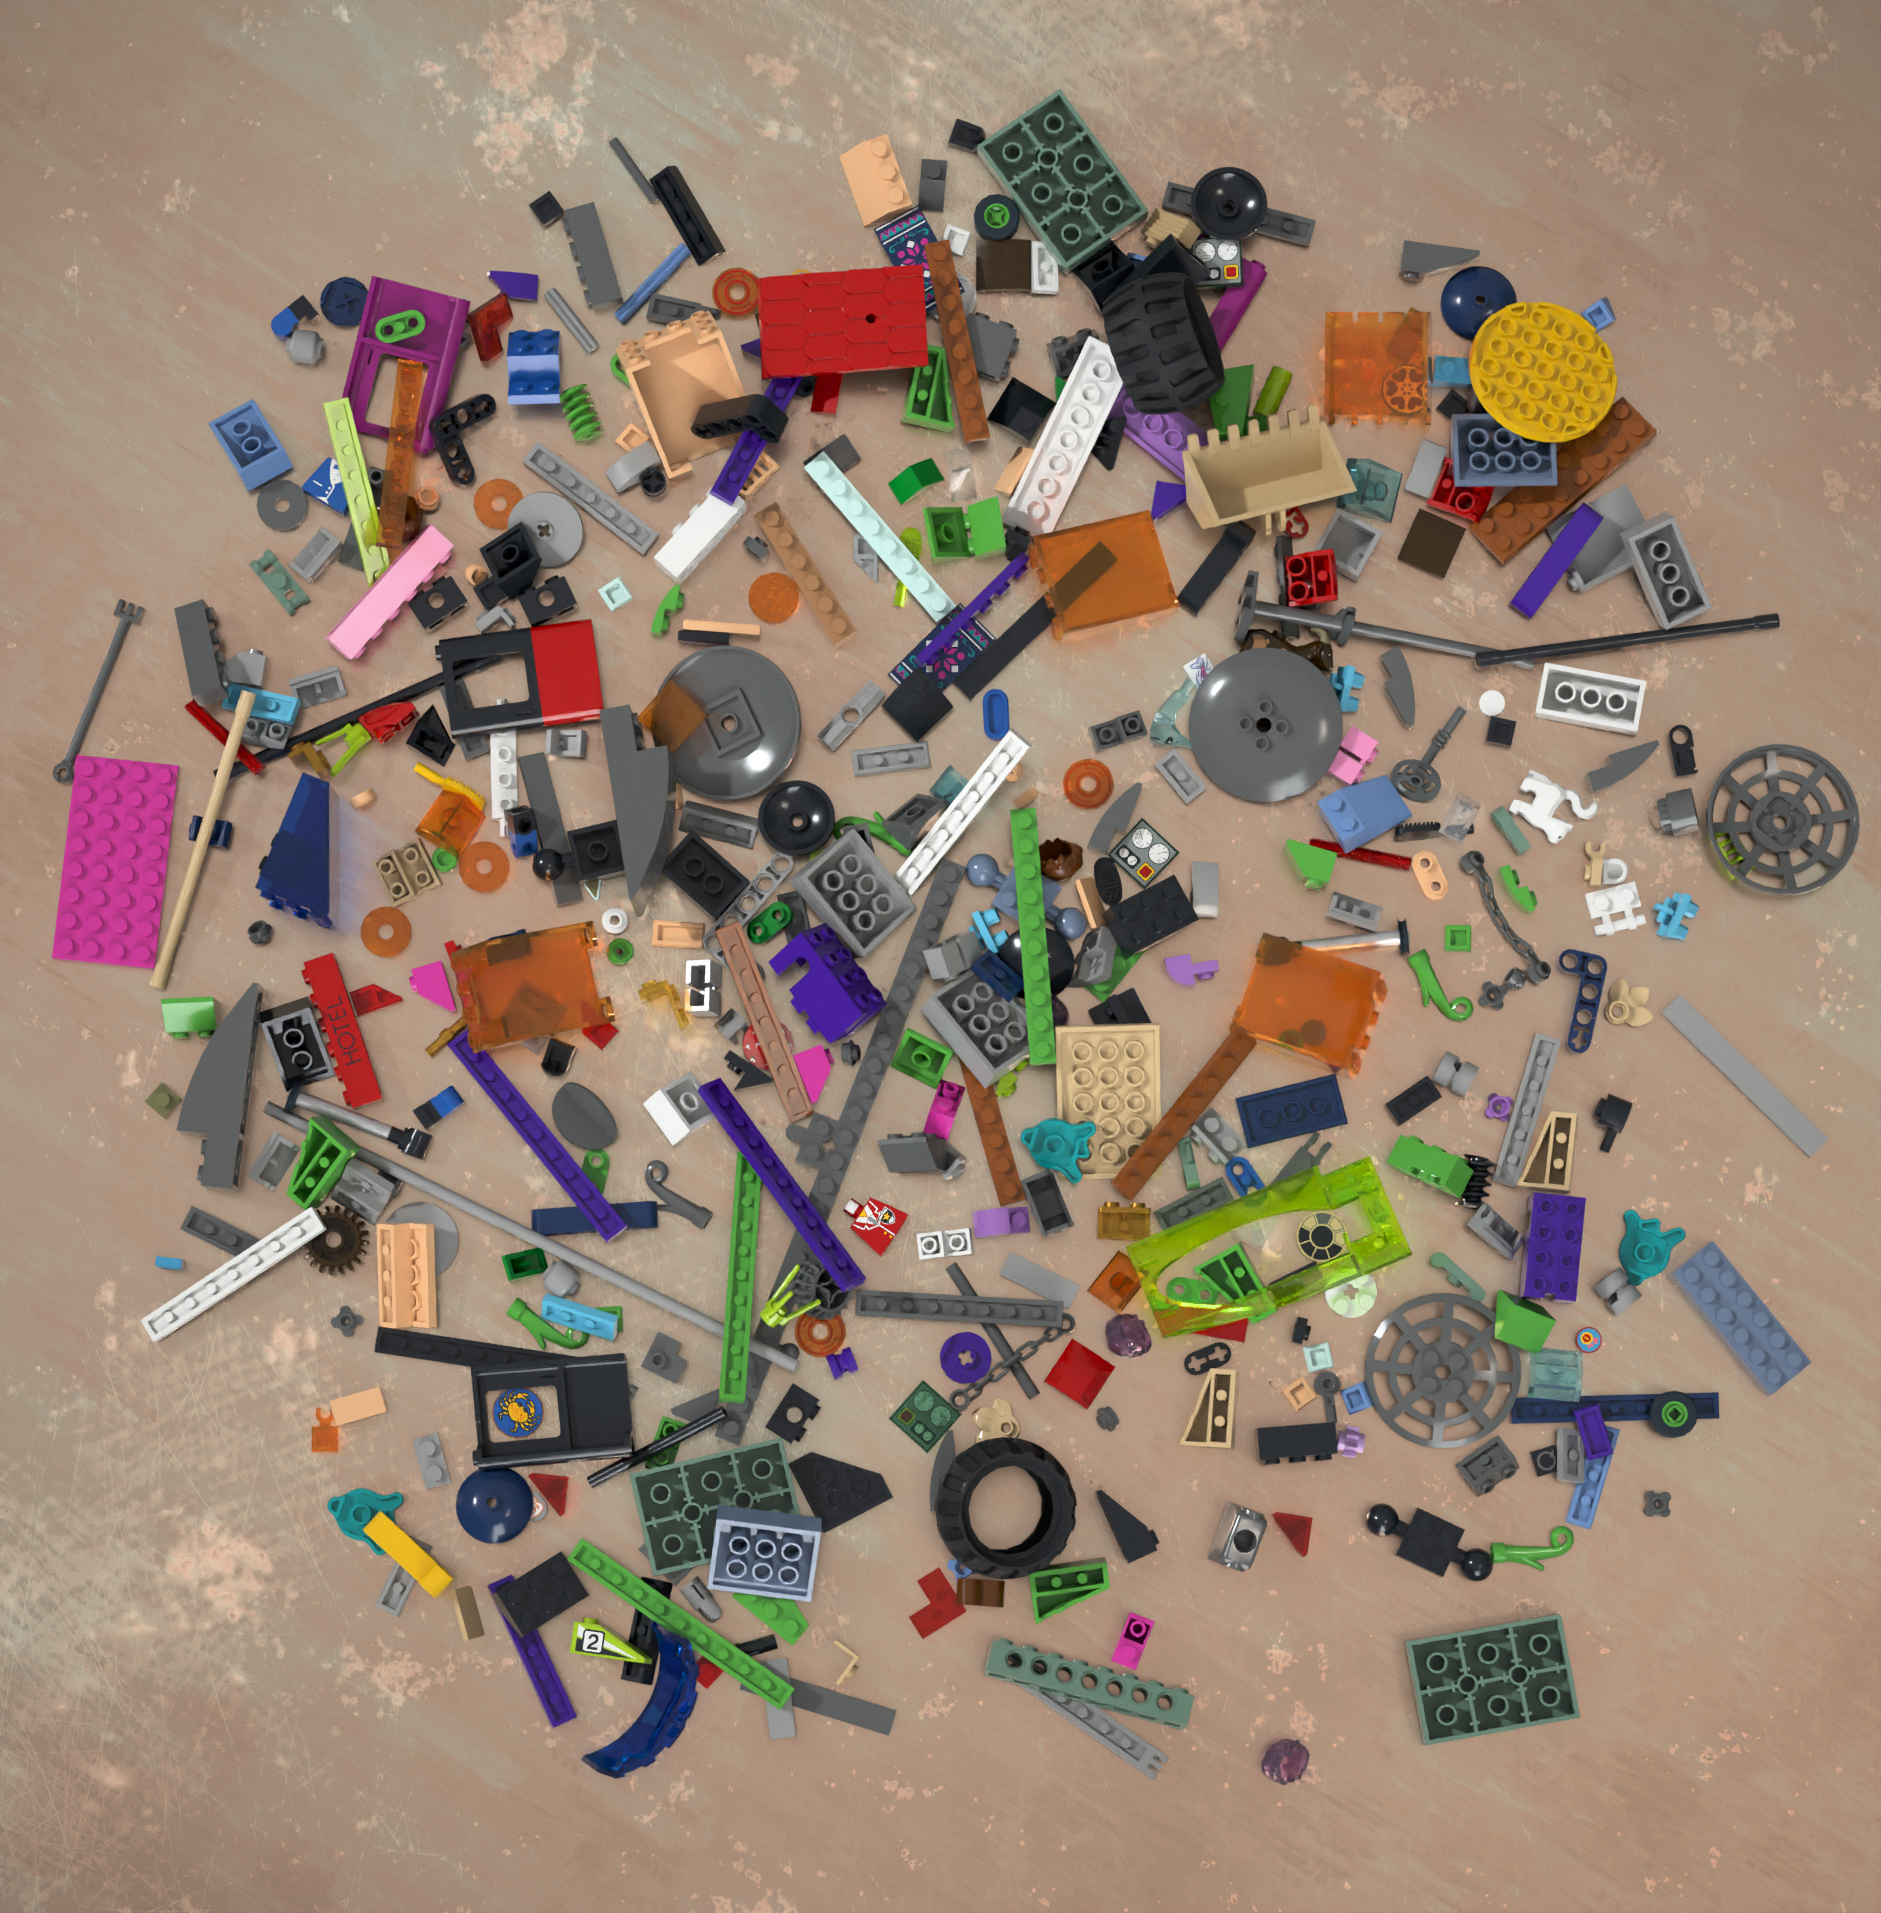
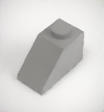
M248 649L247 652H239L226 661L223 669L227 673L230 683L264 689L269 659L266 655H263V651Z

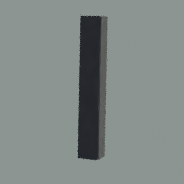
M667 166L649 179L699 266L725 252L722 243L677 166Z
M647 1577L641 1578L642 1581L670 1600L673 1587L671 1582ZM636 1608L628 1642L652 1658V1664L624 1661L621 1679L652 1685L664 1628Z

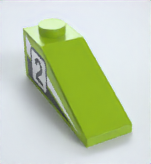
M584 1617L583 1622L574 1621L570 1653L652 1664V1658L608 1626L598 1625L599 1619Z

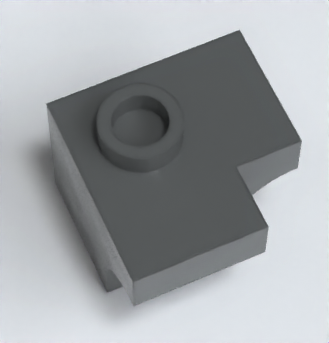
M658 1331L641 1367L676 1384L687 1363L686 1359L677 1355L682 1343Z

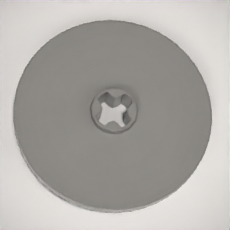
M535 492L521 499L512 509L507 529H511L521 521L524 523L542 559L539 567L547 568L562 565L570 560L579 550L583 540V522L576 507L565 497L553 492ZM547 524L550 526V533L544 535L541 533V526Z
M413 1202L399 1207L388 1217L385 1223L420 1222L434 1224L435 1276L441 1274L450 1266L458 1250L459 1237L454 1221L442 1208L431 1203Z

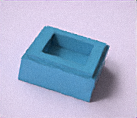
M156 1256L155 1265L158 1268L182 1271V1269L184 1270L185 1260Z

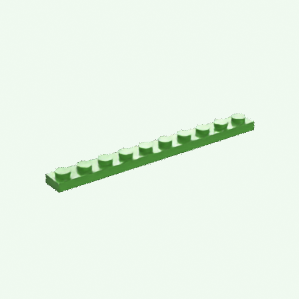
M1036 808L1010 810L1030 1066L1056 1064Z
M737 1151L719 1389L720 1402L745 1403L761 1190L760 1177L741 1151Z
M581 1538L567 1558L572 1564L777 1709L781 1710L794 1692L795 1688L583 1538Z

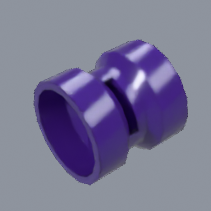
M850 1347L842 1349L841 1354L836 1355L832 1353L826 1356L835 1380L841 1378L846 1371L850 1373L859 1371Z

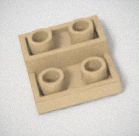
M417 838L371 861L393 907L408 902L443 884L421 838Z

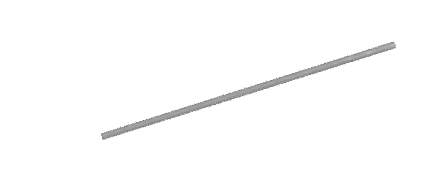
M268 1101L263 1113L306 1134L308 1133L310 1127L308 1126L309 1120L293 1112L291 1114L290 1111H284L283 1107ZM360 1146L361 1149L355 1158L723 1338V1323ZM750 1337L749 1351L795 1372L799 1360Z

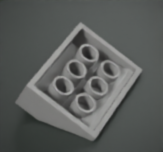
M854 828L808 862L789 879L790 883L819 919L835 931L836 937L851 952L853 959L864 957L917 908Z
M969 970L932 994L921 1009L985 1089L1029 1057L1025 1006L1016 996L1008 1003L972 970Z

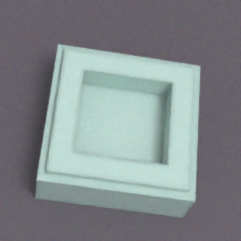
M617 577L598 590L611 612L633 600L632 595L620 577Z
M1328 1342L1303 1347L1308 1373L1334 1367Z

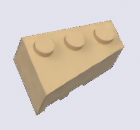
M1550 1112L1533 1153L1527 1162V1166L1517 1184L1519 1188L1571 1193L1579 1120L1577 1113Z
M1210 1368L1179 1445L1234 1449L1239 1371Z

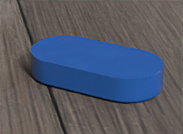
M991 689L983 697L984 732L989 739L994 741L1002 740L1009 732L1008 697L999 689Z

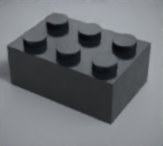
M693 830L669 854L661 871V874L715 922L750 883L743 874Z
M1175 875L1121 901L1102 914L1126 960L1184 931L1199 920Z
M1335 1422L1264 1427L1254 1430L1257 1461L1263 1460V1465L1280 1464V1459L1289 1458V1463L1305 1462L1306 1457L1315 1456V1461L1331 1460L1332 1455L1338 1453Z
M562 1551L491 1595L518 1640L589 1596Z

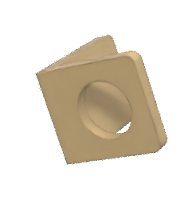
M835 1639L833 1643L854 1658L835 1683L839 1686L844 1678L850 1680L858 1667L854 1664L859 1659V1656Z

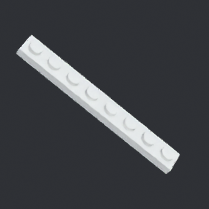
M1013 728L1009 730L894 875L893 878L909 898L912 897L1032 746Z
M308 1208L141 1320L153 1342L157 1343L327 1230L315 1208Z

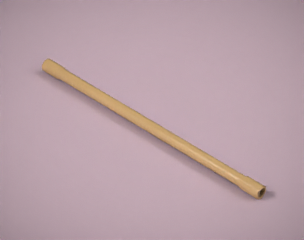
M241 690L233 724L162 951L150 981L151 986L165 989L174 952L245 725L251 714L257 694Z

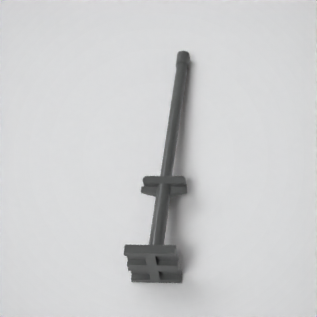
M1252 570L1248 571L1238 598V603L1241 604L1236 615L1238 627L1234 640L1244 642L1252 618L1255 615L1330 630L1331 640L1337 639V643L1340 645H1345L1350 634L1353 633L1474 658L1476 652L1499 650L1355 621L1356 609L1354 607L1342 608L1333 616L1257 601L1259 572ZM1531 659L1505 664L1532 670L1535 661Z

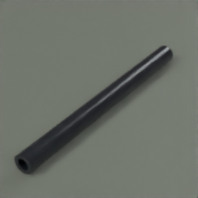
M721 1406L635 1451L634 1457L622 1458L587 1476L590 1486L594 1488L728 1418L727 1412Z

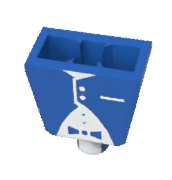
M328 457L303 484L302 490L304 493L346 517L349 509L337 462Z

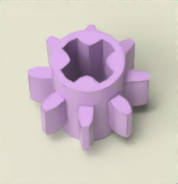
M1346 1426V1431L1339 1430L1337 1449L1343 1450L1342 1456L1355 1458L1356 1452L1363 1453L1365 1434L1359 1433V1427Z

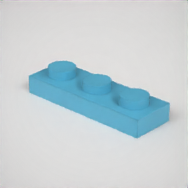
M230 683L231 686L228 687L229 698L224 699L222 707L225 710L235 712L241 690L257 694L250 716L294 725L301 705V701L298 698Z
M547 1293L542 1299V1319L610 1341H614L617 1336L618 1316Z

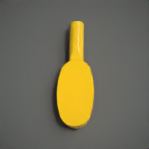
M418 762L416 764L415 772L441 786L451 797L476 811L483 810L486 802L485 797L483 799V795L478 797L479 792L475 794L476 790L472 791V787L468 789V785L464 787L465 783L461 784V781L457 783V779L453 781V777L449 776L447 779H444L440 774Z

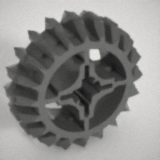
M809 1254L808 1261H802L803 1267L798 1270V1278L793 1279L797 1283L796 1287L792 1289L797 1294L794 1300L799 1303L798 1308L800 1309L819 1299L821 1303L805 1312V1314L819 1320L833 1319L834 1315H841V1309H848L847 1302L853 1300L851 1293L856 1289L852 1288L843 1293L816 1254Z

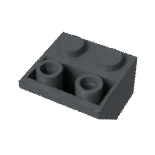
M915 1132L903 1136V1134H888L887 1139L878 1140V1146L891 1173L947 1171L946 1140L937 1138V1134H927L926 1132Z

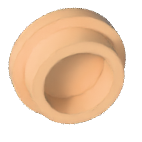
M425 486L418 489L415 493L414 498L423 511H433L438 507L440 496L433 487Z

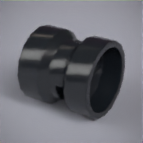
M649 469L642 474L640 482L642 491L646 496L659 498L666 492V478L660 470Z

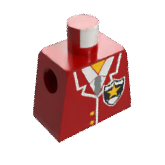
M871 1197L865 1206L851 1198L843 1210L855 1218L850 1229L880 1257H882L909 1217L905 1212Z

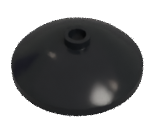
M1222 167L1210 171L1198 181L1191 196V212L1195 223L1206 235L1219 241L1233 242L1249 237L1257 231L1266 216L1267 196L1262 184L1251 173L1240 168ZM1231 207L1233 211L1231 213H1226L1224 211V208Z
M800 780L788 781L774 787L765 796L758 812V825L764 840L774 850L789 856H803L817 851L828 841L835 825V811L828 795L817 785ZM800 819L803 823L797 827L793 825L794 821Z
M1046 928L1052 998L1060 994L1070 983L1074 973L1075 961L1073 951L1064 937L1056 931ZM1017 930L1004 941L998 957L1023 979L1020 931ZM1024 988L1016 996L1025 999Z

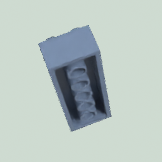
M1714 1241L1707 1243L1669 1274L1767 1396L1775 1393L1812 1363Z

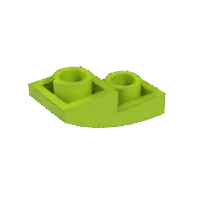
M1029 1057L999 1080L996 1090V1096L999 1099L1003 1095L1006 1098L1009 1097L1018 1088L1015 1085L1018 1082V1078L1013 1072L1015 1070L1018 1073L1030 1063L1027 1060Z

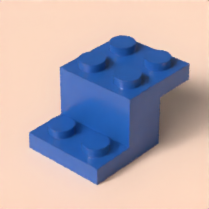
M543 329L538 332H528L526 330L509 332L507 349L508 405L560 403V331Z

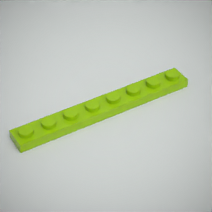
M347 397L322 403L367 585L370 588L387 570L390 562Z

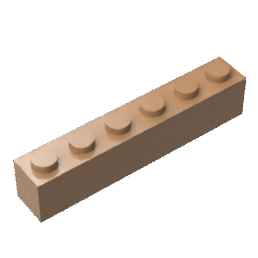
M777 502L754 515L756 523L834 648L836 649L856 637L857 631Z

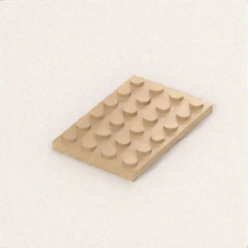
M1159 1023L1055 1026L1057 1118L1074 1124L1092 1121L1096 1125L1095 1134L1087 1140L1090 1151L1089 1156L1076 1159V1163L1082 1173V1179L1115 1178L1161 1121ZM1162 1164L1151 1177H1162ZM1058 1171L1059 1180H1068L1062 1172Z

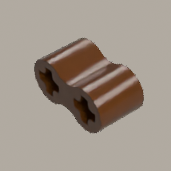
M958 1578L956 1604L1004 1607L1005 1581Z

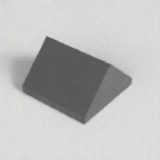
M917 793L881 822V824L909 851L924 839L948 808V802L943 798Z

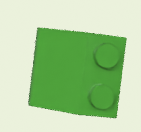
M992 497L967 506V513L963 514L965 529L970 528L972 538L967 539L969 554L974 553L975 560L1005 556L1006 543L998 497Z
M1287 839L1283 851L1300 881L1306 883L1305 887L1312 890L1320 891L1321 888L1326 889L1337 853Z
M213 996L161 999L165 1033L172 1035V1039H186L188 1034L197 1033L199 1038H209L213 1036L215 1030L220 1025L219 1001Z

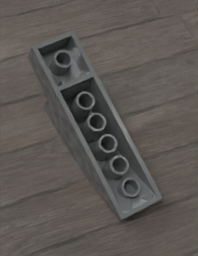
M630 704L602 709L599 712L629 899L636 916L642 917L664 867L672 837L676 805L675 763L668 745L646 749L645 745L643 746L642 737H644L642 724L639 722L638 713H633Z
M252 983L215 1030L193 1073L182 1104L176 1130L184 1135L207 1137V1140H202L201 1155H204V1163L199 1165L197 1180L206 1189L238 1193L260 1023L259 1012H261L264 988L259 983Z

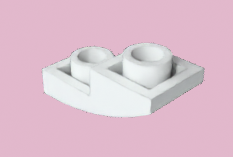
M971 1228L916 1234L919 1260L974 1254Z

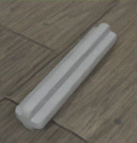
M556 288L549 289L544 294L546 300L588 353L593 352L599 346L598 342Z

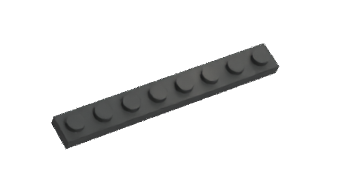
M857 1290L855 1315L1063 1327L1064 1301Z

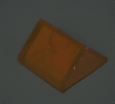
M442 790L415 832L458 859L486 819V816L466 795Z
M1118 1250L1087 1291L1119 1316L1152 1273Z

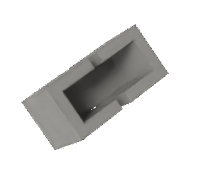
M975 931L956 934L942 941V943L923 950L932 980L943 978L944 982L958 978L959 972L966 973L971 970L972 965L983 955Z
M712 960L686 961V984L700 989V993L690 988L685 990V1012L695 1017L720 1016L721 993L716 991V989L721 988L722 965Z

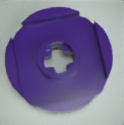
M957 1333L948 1338L941 1348V1367L946 1376L957 1383H975L986 1375L991 1365L990 1348L986 1341L975 1333ZM966 1350L970 1351V1357L973 1359L972 1363L967 1362L965 1365H962L958 1355L960 1353L964 1354Z

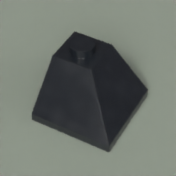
M1112 242L1071 270L1090 301L1102 313L1103 302L1107 299L1106 297L1135 269V265Z
M1012 377L989 414L987 421L1030 446L1055 407L1056 402Z
M521 521L479 549L497 586L510 599L532 586L542 561L524 523Z
M919 667L907 676L881 705L916 742L923 738L954 708L938 686Z

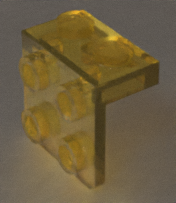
M667 979L659 983L656 980H651L642 984V989L638 990L643 1005L668 996L682 1033L686 1032L685 1026L689 1024L684 1009H678L676 1005L680 998L674 984L669 985Z

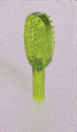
M908 527L902 531L899 540L919 562L922 547L921 534L918 529ZM899 579L897 580L893 605L903 607L906 587Z

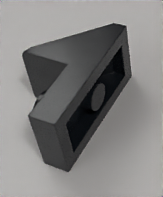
M731 1050L724 1057V1060L728 1063L726 1067L737 1075L740 1072L744 1073L734 1092L771 1085L773 1082V1078Z

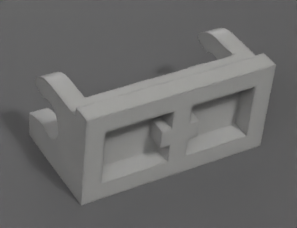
M322 526L288 566L306 582L311 584L340 551L343 544Z
M337 665L288 680L293 697L301 701L299 710L347 696L342 675Z
M1334 891L1325 919L1373 933L1376 932L1383 907Z
M273 1132L247 1176L274 1192L299 1152L300 1147Z
M1485 1202L1467 1224L1492 1248L1510 1260L1515 1257L1514 1254L1524 1242V1238L1521 1235L1516 1239L1519 1232Z

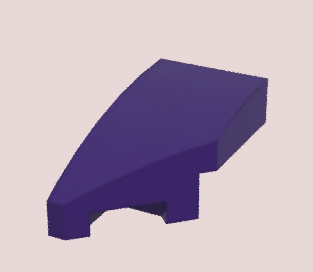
M507 271L487 272L488 278L492 279L499 287L503 297L508 296L512 299L532 302L537 300L538 275Z

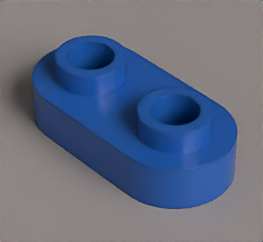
M1243 1157L1230 1159L1226 1164L1225 1174L1241 1199L1250 1205L1260 1203L1266 1195V1188L1250 1162ZM1235 1166H1240L1243 1169L1241 1175H1236L1233 1172ZM1254 1187L1257 1190V1195L1254 1197L1250 1196L1248 1188Z

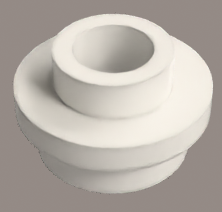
M611 908L604 913L602 924L607 932L618 934L626 929L628 918L623 910ZM613 916H617L620 919L617 925L610 923V919Z

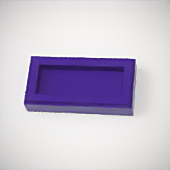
M1596 1403L1573 1410L1588 1461L1614 1454L1599 1404Z

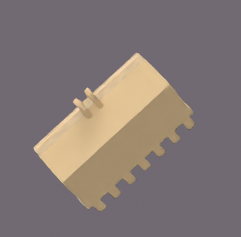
M1316 404L1307 406V420L1299 422L1296 409L1288 410V425L1282 427L1279 426L1276 414L1268 415V430L1262 432L1259 430L1258 420L1250 419L1247 421L1248 435L1240 437L1238 425L1235 423L1227 426L1228 440L1220 442L1218 430L1215 428L1207 431L1208 445L1200 447L1196 433L1187 436L1188 450L1182 451L1187 504L1203 530L1260 516L1261 532L1264 536L1271 535V514L1274 513L1275 526L1278 532L1286 531L1285 510L1357 491L1324 417H1319Z

